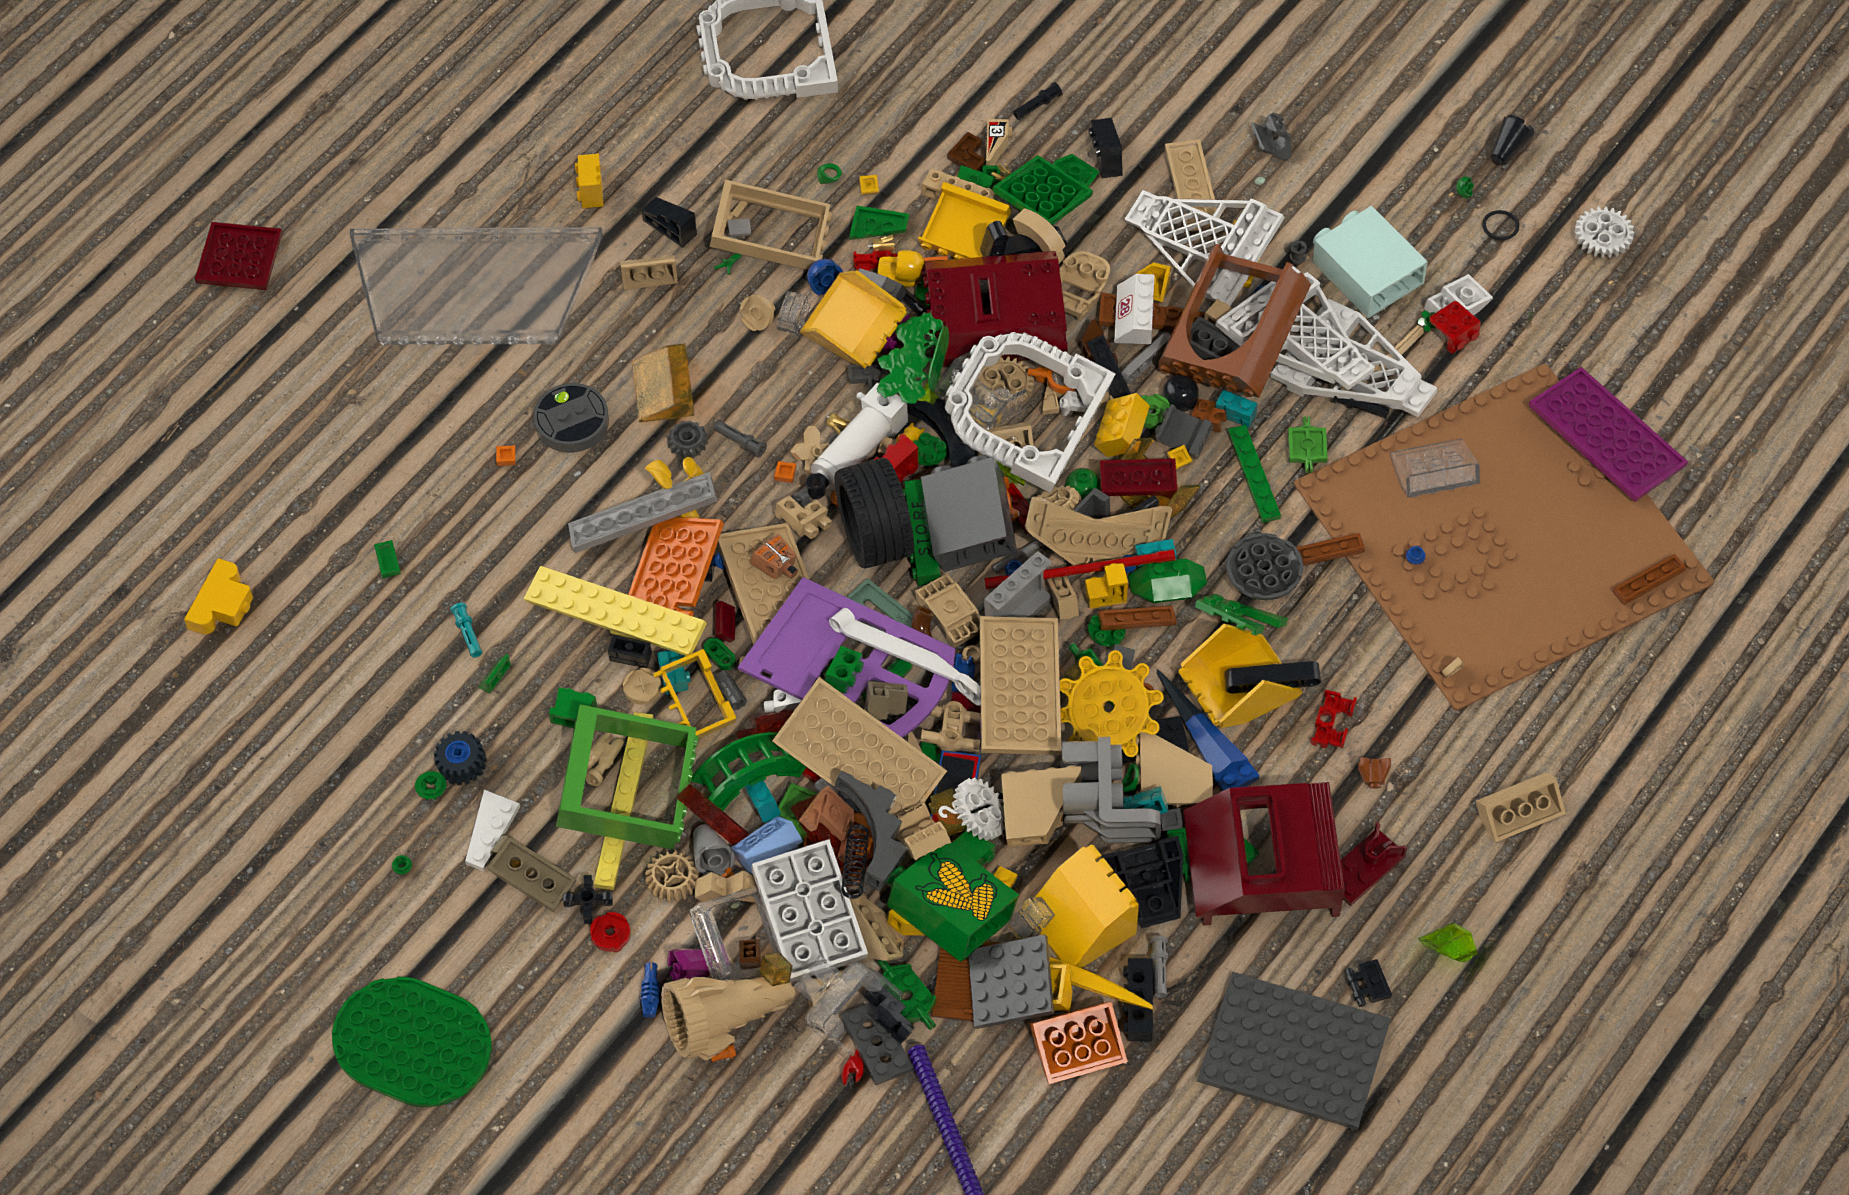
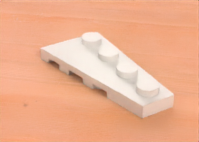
M484 790L465 860L466 865L483 872L485 871L492 858L490 851L507 832L520 808L519 803Z

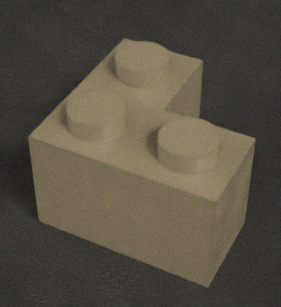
M868 681L865 700L866 712L879 721L882 719L887 720L888 712L892 715L905 714L908 696L907 685Z

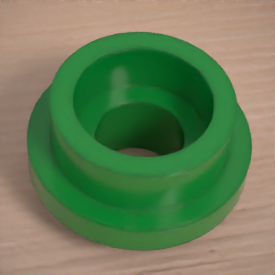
M404 855L397 856L392 862V869L398 875L407 874L412 869V862L410 858Z

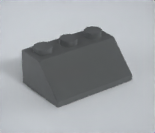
M1200 316L1192 324L1191 346L1193 351L1203 360L1223 357L1240 347L1218 327Z

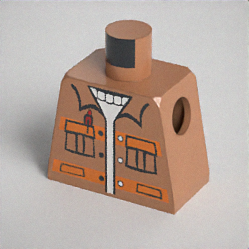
M776 534L753 552L750 564L773 579L779 578L784 573L792 579L798 573V569L793 566L796 553L779 534Z

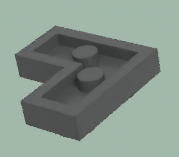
M879 362L872 363L870 367L867 366L865 369L855 364L848 365L849 384L868 383L869 391L877 383H880L882 378L886 377L885 369L881 368Z

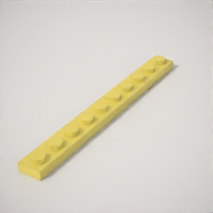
M634 712L633 714L635 716L654 719L652 714H644ZM628 737L610 813L631 817L648 740ZM611 837L604 838L594 888L615 889L626 840Z

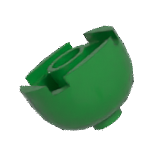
M1088 468L1075 469L1069 473L1065 480L1064 487L1070 486V488H1075L1082 500L1094 488L1101 491L1099 476Z

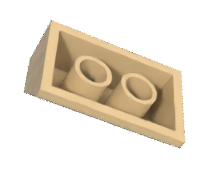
M674 255L620 262L624 290L678 283Z
M1028 422L984 429L1020 448L1027 445L1034 446L1032 429ZM977 451V456H981V452ZM996 461L997 464H998V466H999L1000 468H1002V467H1008V466H1006V465L1004 466V465H1002V463Z

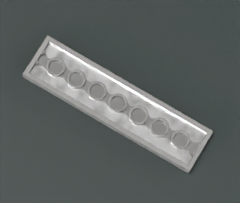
M710 472L672 485L670 489H661L568 523L574 552L586 550L718 502Z

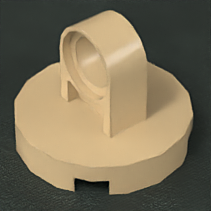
M754 294L748 296L742 301L740 311H742L743 315L741 318L742 322L752 331L764 330L772 324L775 306L762 295Z

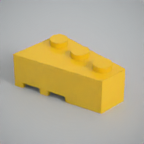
M599 153L578 155V163H575V171L579 176L576 177V185L580 190L577 191L578 202L581 201L582 208L603 207Z

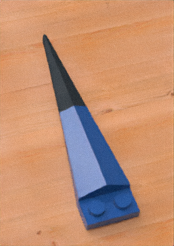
M1157 669L1159 679L1182 717L1203 760L1212 765V777L1218 788L1224 791L1228 788L1246 787L1259 780V774L1249 763L1248 758Z

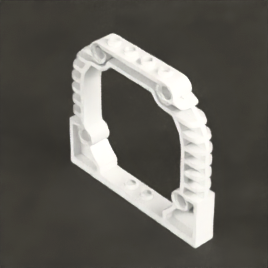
M716 0L712 6H709L708 10L700 13V25H696L698 36L701 35L699 46L700 49L704 50L701 52L702 62H706V65H703L704 75H708V80L712 87H720L724 92L727 91L732 94L733 97L744 98V100L769 99V97L773 96L777 98L780 95L789 96V94L795 93L796 97L799 98L838 92V80L822 0ZM780 6L786 11L797 8L809 15H817L816 32L820 33L818 42L819 47H823L824 55L818 56L808 67L805 65L797 66L794 69V73L761 78H742L732 74L729 64L720 59L716 36L722 31V20L732 13L742 10Z
M1011 332L1002 336L998 335L995 338L985 336L977 346L974 344L969 354L971 355L970 359H965L962 365V373L958 372L954 379L955 385H950L947 390L946 396H948L945 410L951 415V422L953 423L955 433L963 440L964 444L970 446L974 451L981 452L984 456L993 457L1002 465L1012 468L1011 473L1051 493L1108 391L1115 373L1078 354H1075L1073 357L1068 352H1063L1058 347H1053L1048 342H1043L1038 337L1030 336L1027 333ZM1004 354H1017L1027 357L1062 375L1067 387L1077 389L1083 404L1089 407L1083 417L1079 416L1075 424L1077 429L1075 431L1071 430L1067 438L1069 443L1064 452L1058 449L1039 452L1032 445L1020 448L984 430L974 422L969 414L972 404L970 391L985 366L996 364Z

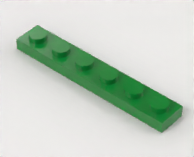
M1242 425L1229 428V438L1262 523L1281 519L1279 508L1247 426Z

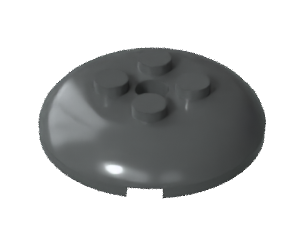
M1257 533L1246 536L1234 545L1230 554H1228L1226 563L1228 577L1238 591L1250 598L1274 600L1284 597L1297 587L1302 578L1303 560L1298 549L1290 541H1284L1276 537L1277 535Z

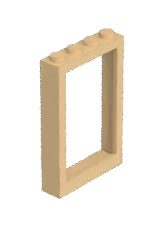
M725 180L710 247L809 270L815 261L823 257L820 254V250L824 251L826 244L823 236L827 237L829 230L826 222L830 223L832 212H829L830 204ZM732 198L818 218L819 224L811 257L723 236Z

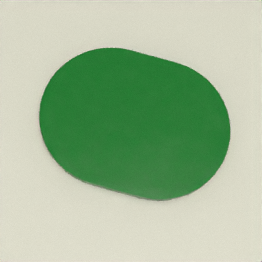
M398 976L397 978L378 979L370 982L369 985L359 991H355L339 1009L332 1029L334 1054L342 1070L352 1080L375 1092L416 1107L441 1106L463 1097L482 1079L489 1066L492 1054V1039L489 1027L473 1004L462 997L410 977Z

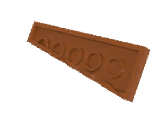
M1101 293L1099 325L1115 327L1117 295ZM1153 302L1152 329L1174 330L1183 309L1174 306L1163 307L1159 306V303ZM1197 311L1193 323L1199 316L1204 318L1205 313Z

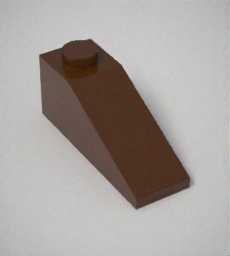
M760 939L739 941L741 970L754 972L762 968Z

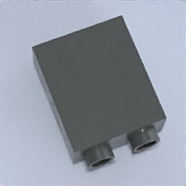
M975 456L969 459L966 465L955 468L939 466L933 469L932 474L921 477L933 556L944 572L1017 553L1004 474L993 457Z

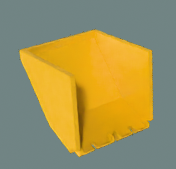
M858 270L840 272L799 332L846 361L865 369L867 366L870 367L877 357L876 352L880 353L887 342L886 338H890L898 325L896 323H900L906 315L907 308Z
M1223 624L1180 664L1182 668L1179 669L1178 673L1184 682L1188 683L1187 686L1196 698L1199 697L1197 701L1203 710L1208 712L1207 715L1214 726L1219 725L1220 728L1245 724L1298 698L1303 693L1300 688H1292L1262 680L1250 692L1235 694L1226 692L1224 671L1227 669L1283 664L1262 634L1252 635V631Z
M1094 845L1083 846L1059 866L1024 911V916L1037 933L1048 937L1049 948L1057 959L1083 968L1137 933L1139 904L1135 902L1136 898L1128 888L1122 892L1119 891L1126 885L1116 873L1112 874L1114 870L1104 858L1096 862L1102 855Z

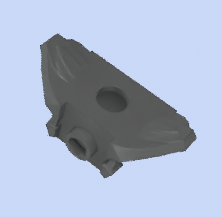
M1274 112L1269 114L1263 126L1252 122L1253 134L1258 139L1259 148L1263 152H1268L1284 160L1292 157L1291 134L1287 133L1282 122L1284 119L1280 114ZM1274 132L1279 136L1276 140L1273 139Z

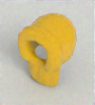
M898 251V257L880 258L878 274L886 276L902 284L904 287H914L922 279V269L925 268L924 259L916 251Z

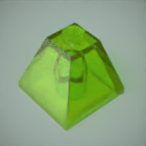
M1454 922L1418 938L1419 942L1432 950L1459 962L1469 961L1478 954L1472 933Z

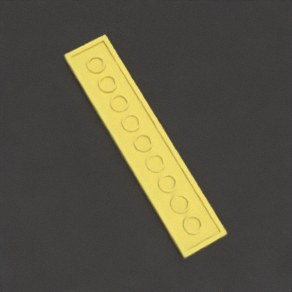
M543 566L539 567L524 597V600L528 603L640 641L650 642L652 645L685 656L693 653L707 625L704 620Z

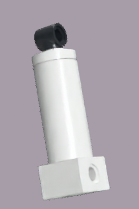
M879 383L866 395L862 392L857 394V399L861 400L862 410L811 465L812 474L806 479V488L810 498L821 499L825 495L826 487L835 490L834 476L837 470L862 463L885 436L893 439L908 422L907 403L902 402L900 396L895 394L887 398L882 397L877 392Z

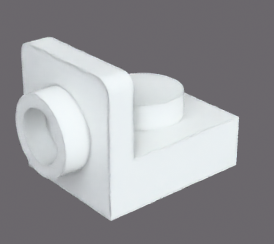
M1067 391L1059 402L1063 416H1067L1071 410L1086 413L1089 407L1083 404L1079 392Z

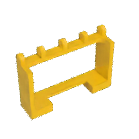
M704 649L662 666L660 671L653 674L654 678L662 676L666 687L660 690L662 694L669 691L675 703L670 705L669 709L670 711L677 709L683 720L678 724L691 726L666 673L694 661L698 662L724 717V720L696 731L695 735L699 736V738L734 724L736 721L735 713L729 701H725L711 672L712 665Z

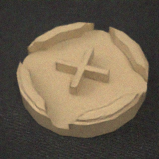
M648 668L630 671L623 681L625 696L636 704H648L654 701L661 693L662 684L660 677L654 678L653 674L655 671Z

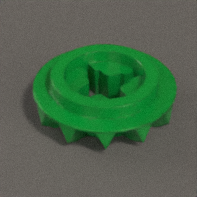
M428 771L417 778L415 790L420 798H425L427 801L428 799L436 800L440 795L443 796V792L447 790L446 780L439 772ZM427 784H434L435 789H428Z

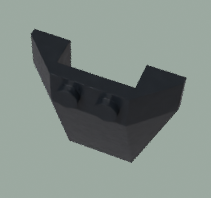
M1178 836L1162 839L1150 845L1123 852L1116 851L1101 856V859L1104 858L1114 870L1112 874L1116 873L1126 885L1119 891L1122 892L1128 888L1136 898L1135 902L1139 904L1137 923L1141 929L1181 918L1183 851Z

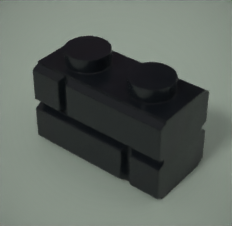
M613 635L608 648L609 660L621 664L639 666L640 668H648L652 655L651 643Z

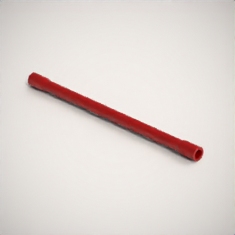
M1172 549L1146 555L1047 569L1043 571V580L1104 571V566H1109L1110 564L1123 563L1124 567L1176 561L1175 552ZM1010 575L984 578L986 589L997 588Z

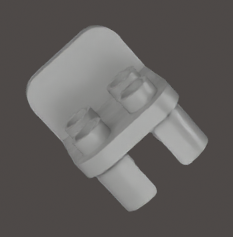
M1098 737V741L1062 742L1064 768L1070 765L1081 766V782H1095L1064 784V823H1084L1098 832L1102 841L1108 844L1158 841L1161 838L1160 812L1153 809H1123V783H1112V780H1122V744L1111 745L1110 737Z

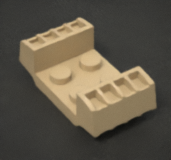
M948 573L915 590L918 604L930 609L934 613V618L946 632V641L951 647L956 648L980 634V614L977 608Z
M921 802L896 815L902 821L896 839L907 847L906 852L914 860L923 855L925 856L931 851L933 852L939 847L941 848L943 845L951 843L945 827L940 821L935 823L932 820L925 803Z

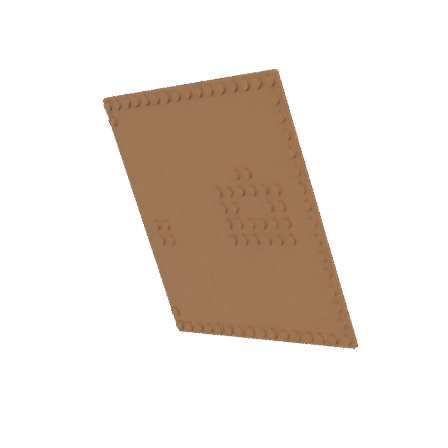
M1547 364L1535 367L1294 481V486L1332 539L1357 533L1361 534L1365 552L1345 556V558L1456 711L1712 586L1714 582L1713 578L1648 494L1636 502L1633 501L1528 406L1532 399L1559 382V379ZM1413 546L1421 547L1425 552L1424 562L1418 565L1411 564L1406 559L1407 551ZM1673 554L1686 566V571L1626 605H1623L1612 592L1614 587ZM1459 657L1465 663L1464 667L1451 677L1446 678L1442 671Z

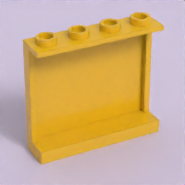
M943 182L941 186L942 194L923 236L918 237L921 247L929 251L933 249L942 256L949 255L954 257V259L983 257L980 247L987 226L994 221H1001L1005 227L1011 214L1010 206Z

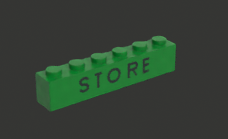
M920 479L904 481L905 489L902 490L907 503L914 537V552L910 556L911 563H915V568H912L913 579H917L918 586H924L940 578L939 563L933 556L922 481Z

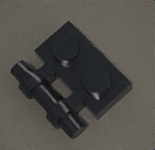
M1378 959L1358 964L1359 972L1354 973L1352 968H1347L1344 971L1347 976L1345 978L1346 982L1353 991L1352 997L1354 1001H1357L1359 1007L1366 1005L1364 998L1368 996L1372 1003L1392 997ZM1363 980L1366 988L1360 989L1358 981Z

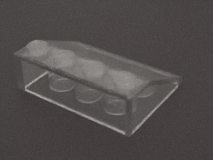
M1462 438L1390 452V458L1399 483L1407 498H1415L1423 494H1435L1438 491L1454 490L1464 486L1471 487L1474 484L1480 483L1479 462Z

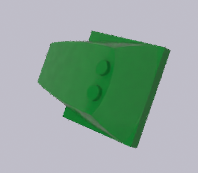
M1074 154L1059 158L1053 164L1037 155L993 187L992 192L1006 200L1017 211L1021 212L1024 208L1031 210L1054 226L1064 216L1092 197L1093 190L1089 187L1093 184L1100 171Z

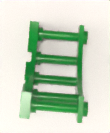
M778 732L759 733L736 740L718 750L695 771L691 782L706 785L711 793L705 802L707 807L724 812L732 800L740 794V790L748 784L752 786L766 780V777L770 775L800 778L806 766L773 742ZM762 751L766 759L753 763L748 754ZM771 751L782 752L784 756H774ZM741 758L746 767L733 774L728 764ZM722 770L727 779L716 788L711 779Z

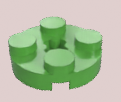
M1153 394V396L1143 395L1141 398L1150 405L1149 409L1156 410L1153 414L1148 411L1143 427L1156 430L1158 425H1161L1164 420L1163 414L1165 410L1170 408L1169 401L1158 394Z

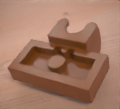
M1198 399L1191 415L1203 421L1205 419L1211 421L1214 425L1212 431L1219 433L1222 431L1220 421L1226 422L1227 420L1225 410L1216 408V402Z

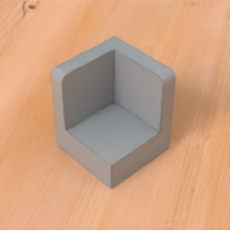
M749 218L728 220V237L737 239V236L751 235Z

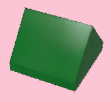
M983 165V173L993 176L991 173L995 172L1001 175L997 165ZM994 179L993 183H999L1000 180Z

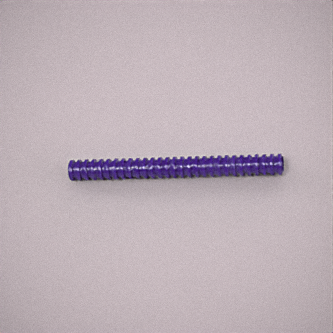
M915 1045L910 1048L908 1055L911 1056L910 1060L913 1062L914 1070L917 1073L920 1084H922L921 1087L924 1090V1095H926L928 1105L931 1106L930 1110L933 1112L932 1115L935 1118L938 1129H940L939 1132L942 1135V1140H944L946 1150L949 1152L948 1155L951 1157L950 1160L958 1175L960 1185L963 1186L964 1195H984L971 1160L968 1157V1152H966L964 1142L961 1140L962 1137L959 1135L960 1132L957 1129L954 1118H952L953 1115L950 1112V1107H948V1103L945 1101L946 1098L943 1095V1090H941L937 1075L934 1073L933 1065L930 1062L927 1051H925L926 1048L924 1045Z

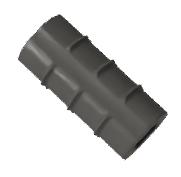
M726 670L717 673L714 676L723 697L729 701L732 709L739 710L744 707L747 699Z

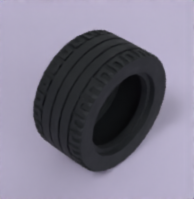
M882 457L837 470L834 479L838 507L848 542L859 566L867 569L910 557L914 552L911 519L901 484L890 461Z

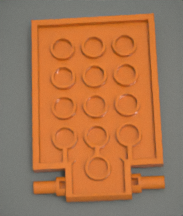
M674 517L653 525L628 595L693 617V611L682 610V608L678 607L696 606L724 526L723 521L718 519Z

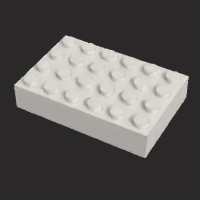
M829 839L752 864L751 869L783 964L788 966L787 977L790 982L867 958L868 952L850 899L841 892L842 875Z

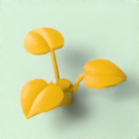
M686 457L683 460V468L689 475L684 481L704 474L693 458ZM654 460L645 467L663 487L662 489L667 490L672 487L671 471L663 461ZM696 510L681 515L687 518H700Z

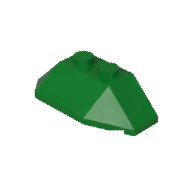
M1188 559L1146 564L1128 575L1131 594L1138 595L1152 603L1192 599L1207 585L1204 566Z

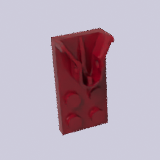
M1175 458L1100 460L1101 492L1107 496L1154 495L1166 497L1173 500V502L1177 501L1178 487Z
M1379 822L1375 824L1374 831L1341 860L1345 888L1343 900L1349 906L1357 902L1406 857L1408 848L1405 845L1397 846L1382 833Z

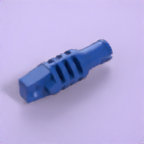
M649 962L644 966L645 979L641 983V1004L643 1017L653 1018L656 1017L659 1003L660 983L657 980L658 965L652 962V970H650Z

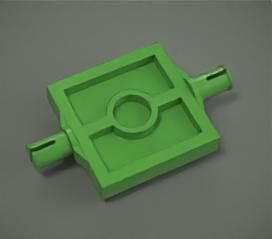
M1306 416L1302 418L1303 426L1288 428L1289 463H1305V472L1308 473L1309 471V473H1312L1313 463H1327L1326 428L1311 426V418L1307 416L1306 422Z

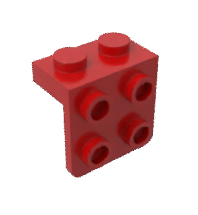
M1453 301L1430 317V323L1448 338L1447 350L1451 354L1461 350L1470 341L1476 340L1480 334L1481 321L1458 301Z

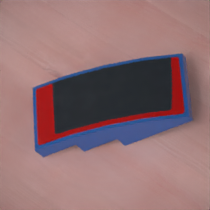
M942 750L939 765L947 770L934 791L931 818L935 823L940 821L946 828L967 830L966 825H961L963 820L957 818L960 815L959 813L954 814L944 809L942 813L947 814V818H943L939 814V808L941 806H948L954 810L952 802L956 799L953 795L956 793L955 789L958 788V785L969 778H976L978 780L981 755Z

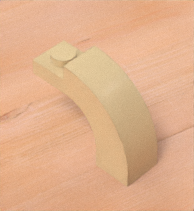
M1025 208L1013 218L1019 234L1034 240L1043 252L1056 251L1059 264L1065 259L1062 250L1065 247V243L1056 229L1046 219Z

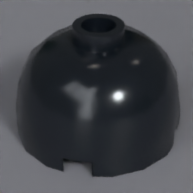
M1178 374L1166 381L1163 386L1162 396L1169 401L1170 406L1172 404L1177 410L1186 412L1196 406L1199 399V388L1191 377Z

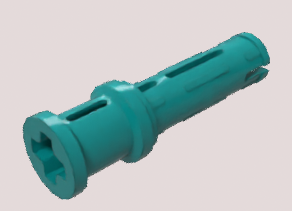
M464 602L456 603L450 608L451 613L454 614L456 619L455 624L462 631L470 656L472 658L479 657L483 652L472 628V618L467 613V605Z

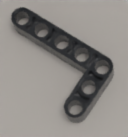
M994 221L987 226L980 247L983 257L1043 252L1034 240L1025 235L1008 237L1001 221ZM1054 226V228L1059 233V235L1061 236L1066 245L1067 242L1060 228L1058 226Z

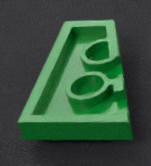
M856 206L849 239L854 240L906 233L910 216L908 213Z

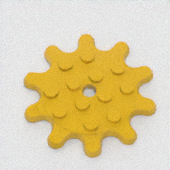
M1117 650L1109 653L1108 661L1103 666L1095 665L1088 656L1082 657L1079 660V667L1082 671L1080 679L1072 681L1063 678L1060 680V691L1069 698L1067 706L1060 708L1061 723L1069 722L1074 728V732L1069 737L1068 742L1098 741V737H1110L1111 745L1122 744V749L1128 757L1136 756L1139 751L1136 744L1137 735L1142 732L1155 735L1159 731V724L1150 718L1149 709L1154 705L1160 704L1164 699L1161 691H1150L1144 687V680L1150 672L1148 665L1140 663L1134 669L1127 670L1122 664V653ZM1108 701H1112L1115 705L1111 712H1106L1104 709V705Z

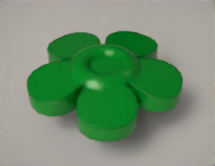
M1423 311L1421 313L1422 318H1419L1417 322L1419 326H1423L1425 332L1430 331L1431 328H1436L1430 323V317L1435 312L1429 314L1428 311Z

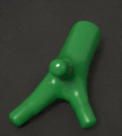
M735 253L730 258L723 259V262L714 266V269L726 267L727 274L730 275L732 265L741 258V254Z

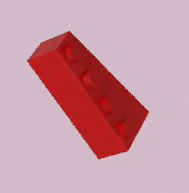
M904 433L898 437L900 441L894 446L890 444L886 448L887 452L882 456L890 461L900 483L905 477L915 473L918 469V446Z

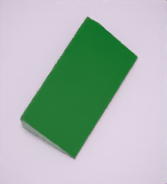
M508 654L498 659L478 686L479 689L489 694L493 691L511 666Z

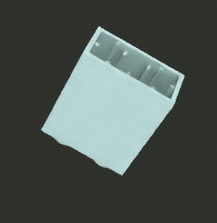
M1372 206L1360 213L1358 211L1350 212L1345 216L1341 225L1332 230L1324 228L1314 237L1312 262L1367 318H1370L1424 284L1428 261Z

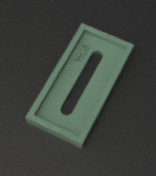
M868 578L847 596V598L864 605L865 601H869L889 618L911 627L913 614ZM861 621L862 623H864V624H866V625H869V626H871V627H873V628H876V627H874V626H872V625H870V624H868V623H866V622Z

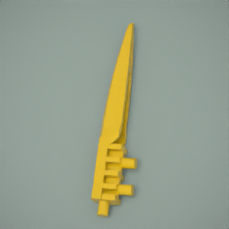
M1050 957V964L1068 965L1071 985L1121 1002L1153 1010L1152 1004L1127 989L1085 969Z

